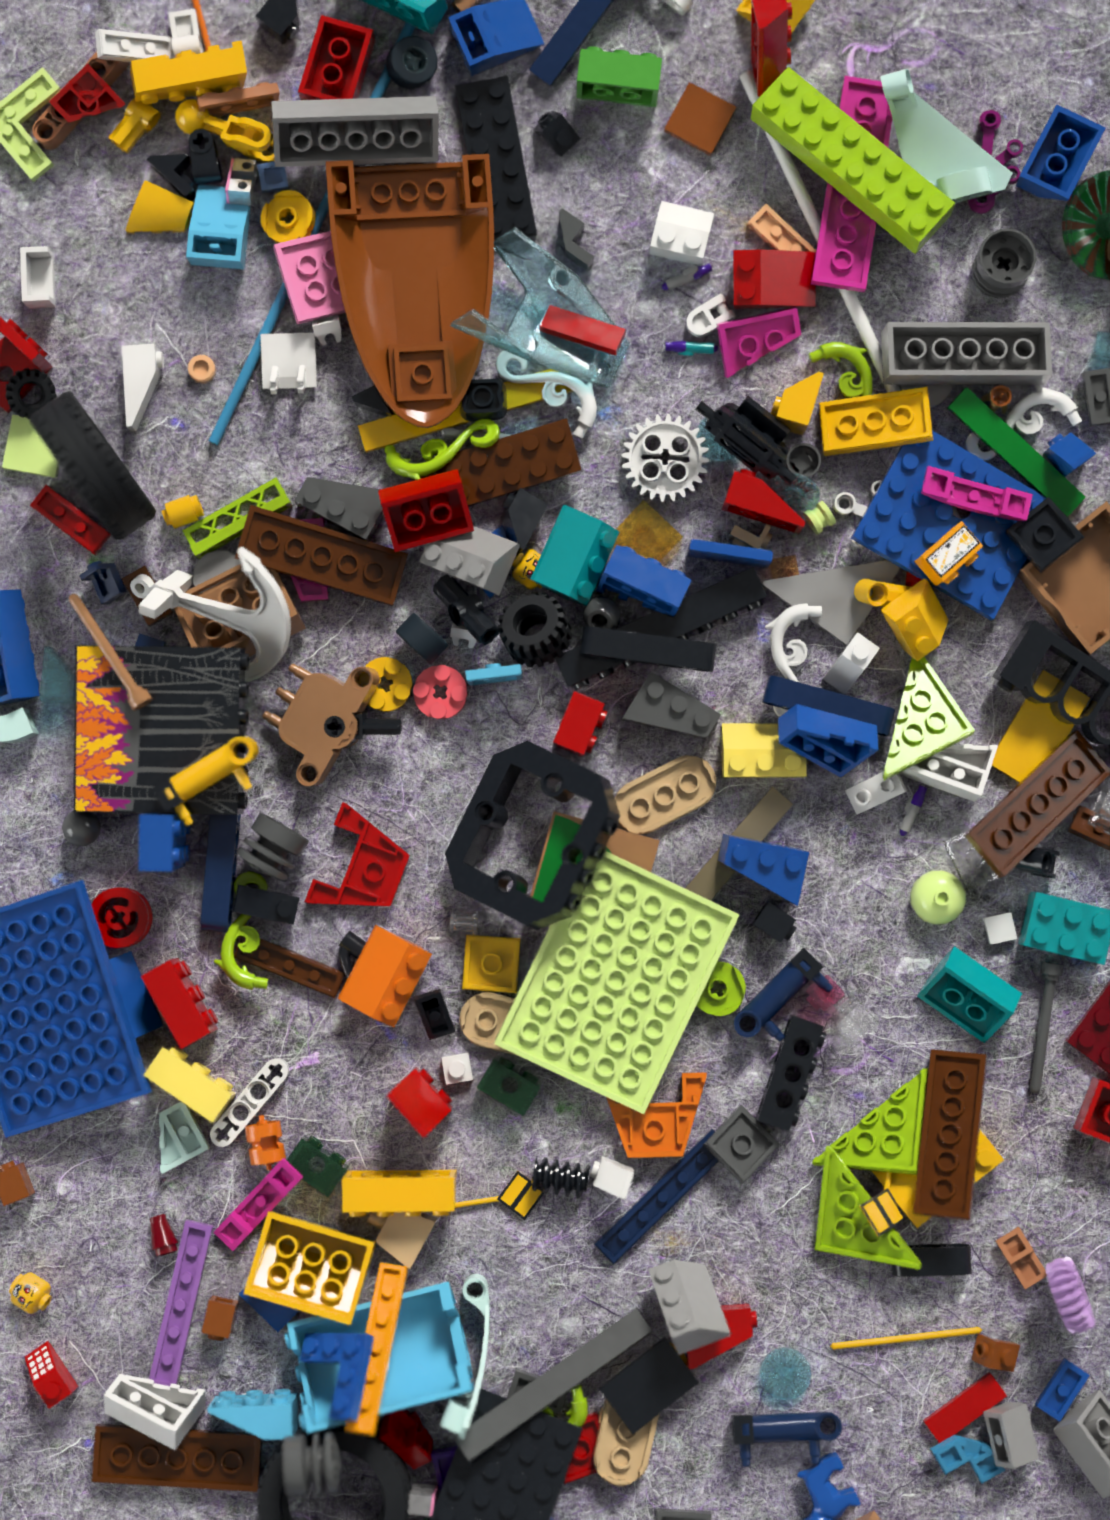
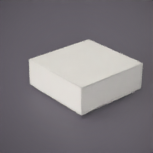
M1011 912L983 918L989 945L1017 939Z

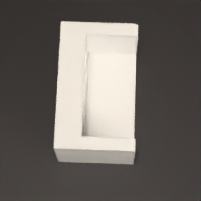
M47 246L20 247L22 302L29 309L56 308L54 254Z

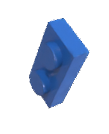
M1064 1358L1035 1402V1405L1060 1422L1090 1375Z

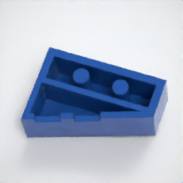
M616 545L596 592L603 594L606 589L618 593V598L624 601L631 597L642 601V607L674 617L691 579L687 578L679 570H670L662 566L656 559L644 558L638 555L630 547Z
M798 704L778 718L779 743L840 778L878 751L877 725Z
M723 834L718 861L798 906L809 852L799 848Z

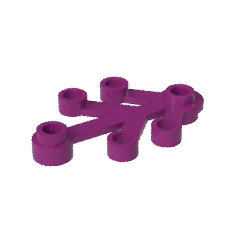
M986 110L980 116L979 128L983 132L982 149L992 156L994 133L1000 128L1001 116L995 110ZM989 116L994 117L995 122L989 124L985 121V119ZM1018 139L1009 141L1006 149L995 159L1002 165H1005L1012 158L1019 157L1023 151L1022 142ZM1017 145L1020 150L1012 152L1010 146ZM1016 166L1007 167L1008 170L1015 172L1017 175L1016 178L1010 179L1007 185L1009 186L1010 184L1017 183L1020 170ZM1001 191L984 195L987 199L985 203H979L976 198L968 200V206L977 214H985L993 208L995 196Z

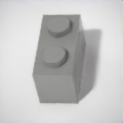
M1008 1401L983 1411L996 1466L1015 1469L1039 1459L1027 1404Z

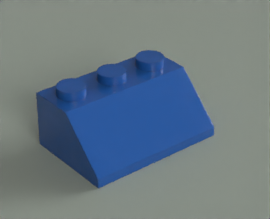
M1056 104L1018 178L1016 187L1039 198L1068 201L1106 127Z
M132 951L109 959L135 1038L164 1026L151 994L141 978L142 974Z

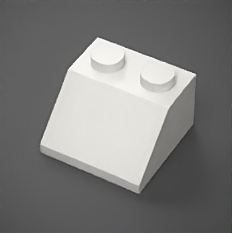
M662 201L649 254L702 266L714 213Z

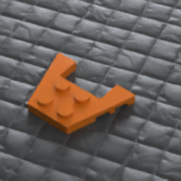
M707 1072L682 1073V1102L649 1103L644 1114L606 1097L628 1158L683 1157Z

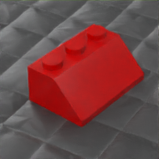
M751 0V66L758 97L784 72L787 65L791 64L790 48H787V42H792L791 26L788 25V20L792 19L791 2H786V0Z

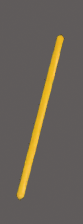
M980 1327L837 1342L832 1343L830 1347L836 1350L980 1334L982 1329Z

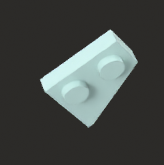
M179 1102L159 1113L161 1135L159 1137L161 1148L160 1172L162 1174L210 1149L189 1106Z

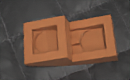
M1019 1227L995 1241L1024 1290L1047 1277L1046 1270Z

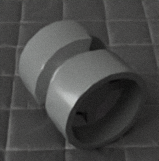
M799 443L788 451V457L784 467L797 476L792 483L804 484L809 482L818 472L821 466V455L813 445Z

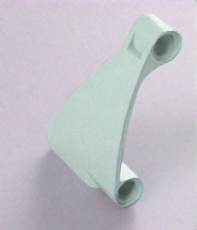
M908 69L881 76L882 87L891 111L902 160L955 203L1006 189L1013 173L914 92Z
M480 1274L468 1276L464 1281L462 1289L465 1299L475 1305L482 1312L485 1319L483 1351L474 1384V1392L448 1398L440 1423L444 1428L460 1434L459 1437L462 1439L468 1429L477 1401L489 1338V1291L486 1279ZM477 1282L481 1284L483 1291L478 1295L471 1294L467 1288L470 1283Z

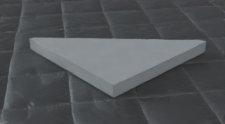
M888 560L765 580L761 584L789 606L808 603V606H822V617H808V619L838 641L847 645L874 607L859 602L855 598L854 588L857 582L861 579H871L891 583L900 567ZM873 588L870 591V597L873 593Z

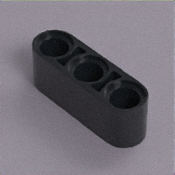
M962 1243L908 1245L922 1263L920 1270L891 1265L892 1275L899 1277L972 1274L971 1245Z

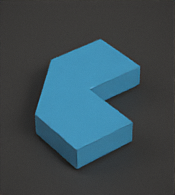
M953 1435L930 1448L945 1475L967 1462L970 1463L981 1484L1005 1471L1004 1467L995 1465L992 1447L989 1443Z

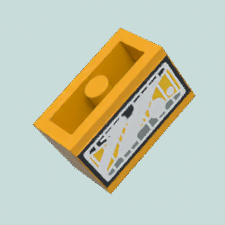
M961 521L914 562L935 586L943 581L949 584L959 575L957 569L964 564L968 567L979 557L976 552L983 545Z

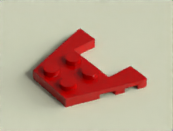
M342 802L334 825L359 834L358 843L341 887L337 888L313 879L304 902L312 904L391 906L410 855L351 806Z

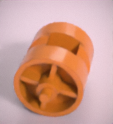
M259 1115L257 1123L245 1126L247 1142L252 1144L248 1152L251 1165L263 1164V1166L267 1167L268 1171L272 1170L274 1162L281 1161L283 1157L286 1159L284 1143L279 1142V1138L282 1136L280 1120L267 1121L264 1119V1115Z

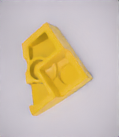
M144 180L125 231L130 234L147 231L152 233H162L163 231H172L173 233L186 232L191 221L194 202Z

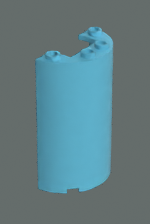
M449 1281L403 1293L379 1416L474 1392V1384L470 1381L473 1378L466 1337L460 1314L454 1305L456 1300ZM372 1301L357 1305L351 1325L318 1315L287 1323L288 1332L285 1333L286 1345L288 1350L292 1349L298 1357L299 1365L295 1366L297 1380L299 1383L302 1382L304 1392L300 1393L303 1414L299 1416L303 1432L307 1431V1434H312L347 1424V1421H336L329 1418L340 1364H307L299 1361L305 1333H365Z

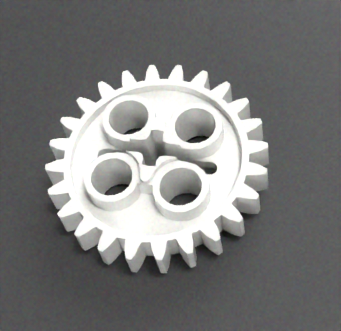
M657 414L655 423L646 418L647 426L645 428L637 424L636 427L639 433L637 435L629 433V437L633 442L624 443V447L629 449V452L623 453L622 458L629 460V462L623 464L622 468L626 470L631 469V472L625 477L627 480L635 478L632 488L635 489L641 486V496L650 492L651 501L655 499L656 495H660L661 503H664L666 496H670L672 502H675L676 494L678 493L685 499L686 489L694 493L693 483H703L699 474L708 473L702 467V465L710 463V459L702 457V455L709 452V448L701 447L706 439L705 437L697 439L696 436L699 434L700 429L689 430L691 421L689 420L682 425L681 416H678L675 422L671 421L670 414H667L665 421H661L660 416ZM653 437L658 438L661 442L660 447L655 451L646 448L647 440ZM683 439L688 443V447L684 452L679 453L672 448L676 440ZM664 452H669L671 458L688 457L690 461L668 460V464L663 465L660 459L644 460L641 457L642 455L663 457ZM656 465L659 469L657 476L654 478L646 477L644 475L646 466ZM676 466H681L686 470L684 478L680 480L672 478L670 474L671 470Z

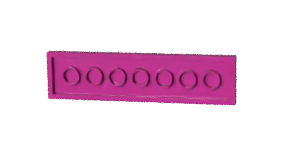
M845 76L839 108L888 147L893 119L884 95L882 82ZM828 182L811 284L865 293L876 222Z

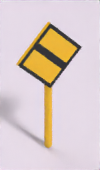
M517 1171L499 1196L457 1202L455 1208L500 1201L525 1220L544 1195V1191L540 1187H538L537 1191H533L532 1181Z
M887 1172L884 1190L859 1206L877 1237L906 1220L905 1215L889 1191L892 1173Z

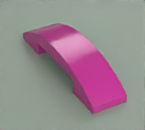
M927 466L921 491L922 494L957 508L1017 521H1027L1033 494L1008 487L1000 489L954 476L953 472Z
M283 1157L213 1233L234 1251L303 1176Z

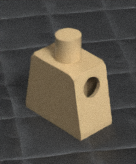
M372 1212L367 1222L381 1230L375 1242L403 1265L411 1269L437 1218L424 1213L421 1216H405V1212H394L393 1216L381 1217L377 1216V1212Z

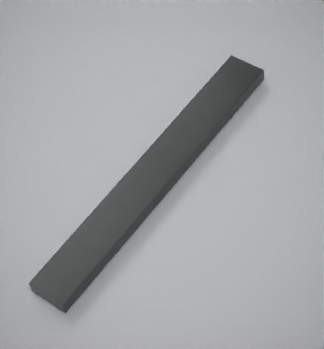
M637 1308L468 1426L463 1439L459 1437L460 1434L454 1436L455 1442L470 1463L652 1334V1329Z

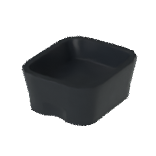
M499 379L472 380L466 395L460 403L461 416L467 421L503 419L507 414L506 386Z

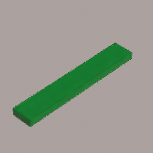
M967 387L947 407L953 415L1038 493L1046 498L1049 497L1066 517L1086 498L1084 494Z

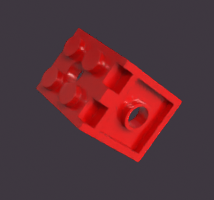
M0 317V332L4 335L0 340V373L5 368H11L14 376L18 370L35 368L47 374L53 368L45 359L48 354L31 337L25 340L28 335L14 321L9 319L6 322ZM0 379V406L9 414L12 409L5 395L6 384L9 381L3 382ZM29 383L24 385L20 391L21 399H23L36 386V384Z

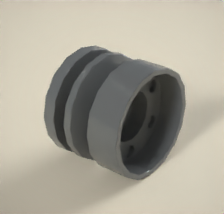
M1012 228L999 229L990 233L982 242L972 265V278L977 288L985 295L993 298H1008L1017 294L1025 285L1036 263V249L1031 239L1023 232ZM997 266H998L999 268H1001V267L1004 266V267L1006 268V270L1003 269V268L999 270V269H997Z
M260 812L251 827L260 836L258 841L245 837L243 841L253 848L252 851L239 847L236 853L249 866L270 878L287 881L289 875L280 869L281 865L293 870L295 865L286 858L288 853L301 857L310 841L282 823Z
M333 1431L326 1432L324 1446L320 1433L314 1434L312 1447H308L304 1434L284 1437L283 1470L285 1488L289 1498L308 1496L310 1482L315 1483L316 1491L319 1495L324 1494L325 1481H327L330 1494L338 1493L341 1477V1455Z

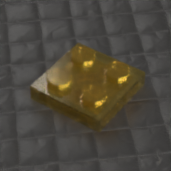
M643 500L616 528L620 533L613 547L615 548L616 545L621 547L627 546L634 549L638 555L644 558H653L661 562L683 539V536Z

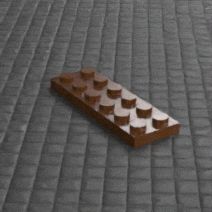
M565 418L498 439L494 445L487 448L475 446L459 451L444 467L420 478L458 469L467 505L470 507L506 496L509 493H515L520 488L525 490L583 472L568 419Z
M250 505L235 559L240 560L238 549L243 547L257 556L261 564L267 569L393 606L408 553L402 551L395 552L394 549Z
M1078 730L1074 731L964 836L999 878L1005 877L1110 775V768Z
M931 1049L913 1208L914 1215L971 1221L987 1065L986 1054Z
M97 1424L95 1426L92 1482L258 1492L262 1438L247 1432L190 1429L176 1450H173L128 1425Z

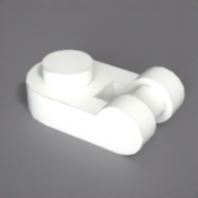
M723 294L715 296L689 313L686 327L691 335L704 337L717 329V323L731 321L737 317L733 310H729L725 302L727 300ZM713 309H716L720 315L715 319L710 313Z

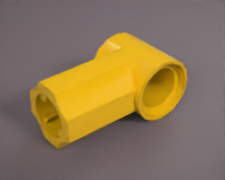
M135 98L128 104L124 118L108 137L112 143L127 154L145 131L150 132L156 126L161 117V112L153 106L143 104L142 102H135Z
M861 579L855 585L854 595L859 602L875 607H884L911 587L871 579ZM873 588V593L870 597V591Z

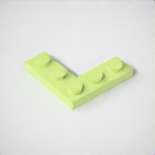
M43 67L0 101V143L33 182L54 166L21 126L24 121L47 104L60 90V87Z

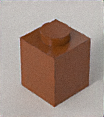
M13 1160L0 1165V1199L3 1206L35 1193L24 1162L15 1165Z
M212 1295L208 1300L202 1333L208 1334L209 1339L224 1341V1338L229 1339L233 1333L239 1301Z

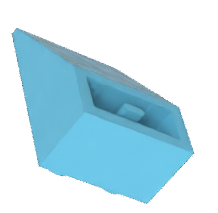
M198 185L188 232L186 258L191 265L245 270L251 206L227 204L226 187Z
M290 1389L274 1390V1394H263L262 1390H250L246 1392V1395H236L235 1391L219 1392V1396L214 1397L207 1408L208 1413L264 1440L284 1439L285 1436L295 1435L299 1427L298 1393H291Z

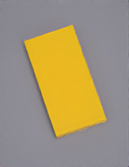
M928 387L819 403L824 456L933 441Z
M1042 670L1033 684V689L1042 697L1049 696L1060 679ZM1070 686L1065 693L1063 706L1070 716L1078 718L1090 697ZM1025 698L998 743L992 767L1020 783L1068 737L1075 724H1066L1059 721L1053 715L1050 703H1033Z

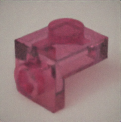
M829 975L824 976L833 986L829 993L814 983L806 989V992L810 995L806 1000L816 1011L822 1008L827 1012L845 996L844 991Z

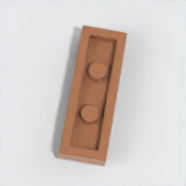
M262 82L255 87L244 89L242 87H235L222 93L208 92L197 97V103L200 112H205V108H207L209 115L216 117L270 107L271 101H279L280 92L277 83Z

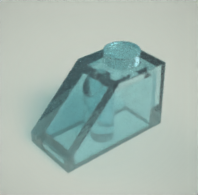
M45 646L39 701L75 705L74 670L56 649Z

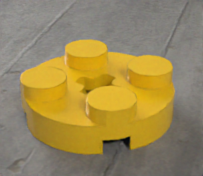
M285 190L275 194L274 199L269 204L266 202L261 212L262 228L268 237L277 244L311 236L316 220L315 210L309 200L293 190ZM291 212L294 219L286 224L285 221H282V218L287 217L288 213Z
M388 657L376 658L366 664L365 667H371L378 672L379 684L383 677L393 681V684L389 686L390 691L388 692L377 687L367 705L383 712H391L401 708L407 702L413 688L412 676L407 667L397 659ZM363 672L359 677L360 684L364 687L370 681L367 672Z

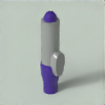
M710 263L689 267L682 274L666 280L662 285V289L670 291L693 280L702 278L707 273L712 272V267Z
M919 785L916 793L910 796L904 809L906 814L899 828L901 836H905L910 832L916 816L923 805L927 792L926 787Z

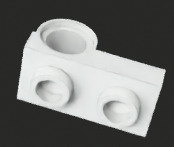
M189 9L168 13L174 58L181 51L192 50L196 54L203 53L196 10Z
M883 772L846 789L845 792L856 814L858 815L906 792L907 789L899 773L884 781L882 777Z

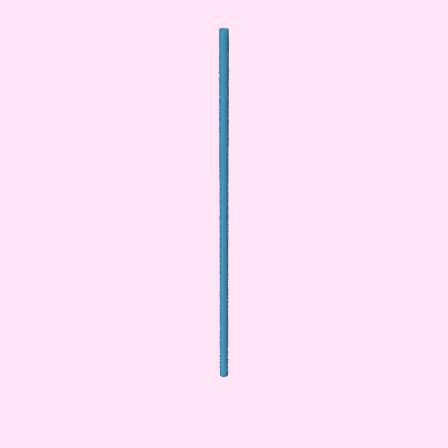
M405 22L396 43L404 37L411 36L415 27ZM386 65L370 98H382L391 80L388 76ZM326 190L315 213L316 220L311 235L318 234L329 211L328 190ZM284 281L208 440L217 446L261 356V334H271L286 303L288 294Z

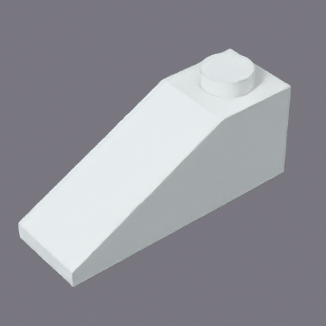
M155 344L122 346L126 427L131 432L137 431L160 378V368H164L163 352H159Z

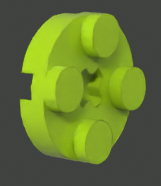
M717 961L697 1003V1007L707 1014L714 1016H725L737 1010L744 999L746 991L745 980L741 972L729 963ZM714 981H718L719 984H725L726 988L722 990L723 995L718 996L717 993H711L710 989L714 987Z

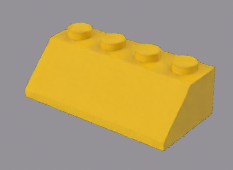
M457 1169L347 1170L342 1178V1212H349L351 1217L366 1216V1212H377V1216L381 1217L393 1216L394 1212H405V1216H421L422 1212H433L434 1216L450 1215L449 1211H455Z

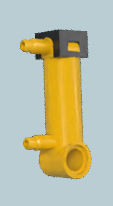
M250 737L233 738L224 746L176 775L165 779L152 787L164 810L166 812L175 810L185 826H189L193 823V820L184 805L185 802L189 801L188 799L232 773L244 790L247 791L252 788L250 779L243 766L257 758L259 747L256 741ZM240 743H244L248 747V755L245 758L239 757L236 752L237 746Z

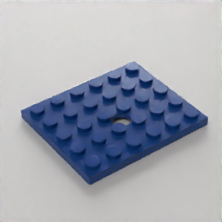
M933 431V441L902 445L851 539L915 577L927 579L932 587L991 621L998 613L1020 572L1019 570L1027 559L1005 534L1006 530L1015 524L1017 520L998 518L970 511L967 518L959 519L955 517L951 505L921 493L927 466L953 472L956 477L1000 489L1008 487L1033 494L1029 512L1043 502L1046 497ZM962 521L983 545L976 552L979 557L968 567L964 564L957 569L959 575L949 584L943 581L935 586L914 561L951 528Z

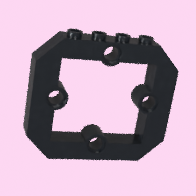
M529 741L494 754L445 852L454 889L535 930L571 917L573 912L579 908L582 900L581 896L586 886L593 880V871L598 861L604 857L606 845L618 828L620 813L610 780ZM522 769L542 778L541 790L545 795L558 802H568L574 795L591 802L573 841L562 850L561 866L543 902L527 894L528 883L521 875L509 870H501L492 877L474 867L491 831L499 830L507 823L508 812L504 805ZM562 781L561 788L556 792V785ZM493 809L491 818L487 819L489 811ZM582 853V860L576 864L578 854ZM513 881L512 888L507 892L508 883Z

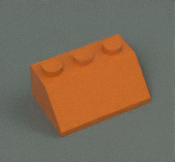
M375 925L338 999L371 1018L394 1028L432 954L421 946Z

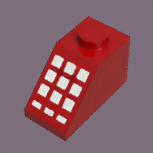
M49 1341L24 1357L33 1386L48 1409L72 1394L79 1387Z

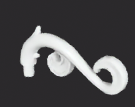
M513 347L506 348L500 352L496 360V369L499 376L512 383H545L542 397L551 407H560L567 400L565 389L559 393L555 392L557 385L567 386L577 394L581 407H576L580 416L577 420L579 424L573 434L583 439L588 428H592L597 414L593 381L589 380L585 384L575 376L554 371L514 376L507 371V364L511 360H517L521 365V371H525L528 363L524 352Z
M1040 385L1034 386L1037 392L1025 396L1015 404L1005 420V423L1012 429L1015 426L1020 433L1033 435L1042 428L1043 418L1040 413L1031 411L1029 413L1030 420L1027 421L1024 419L1023 414L1035 405L1049 404L1054 406L1051 408L1052 411H1059L1064 417L1067 416L1073 427L1082 422L1081 417L1076 411L1078 407L1068 396ZM973 432L968 435L965 442L968 452L984 461H988L997 455L993 450L981 451L978 447L980 438Z
M808 603L793 605L765 626L766 629H772L770 634L772 657L785 679L798 682L790 666L803 663L807 657L808 650L803 641L793 639L786 644V647L791 648L793 653L791 655L785 654L783 650V637L787 628L792 623L797 627L801 620H808V617H822V606H808ZM773 706L774 712L778 717L788 711Z

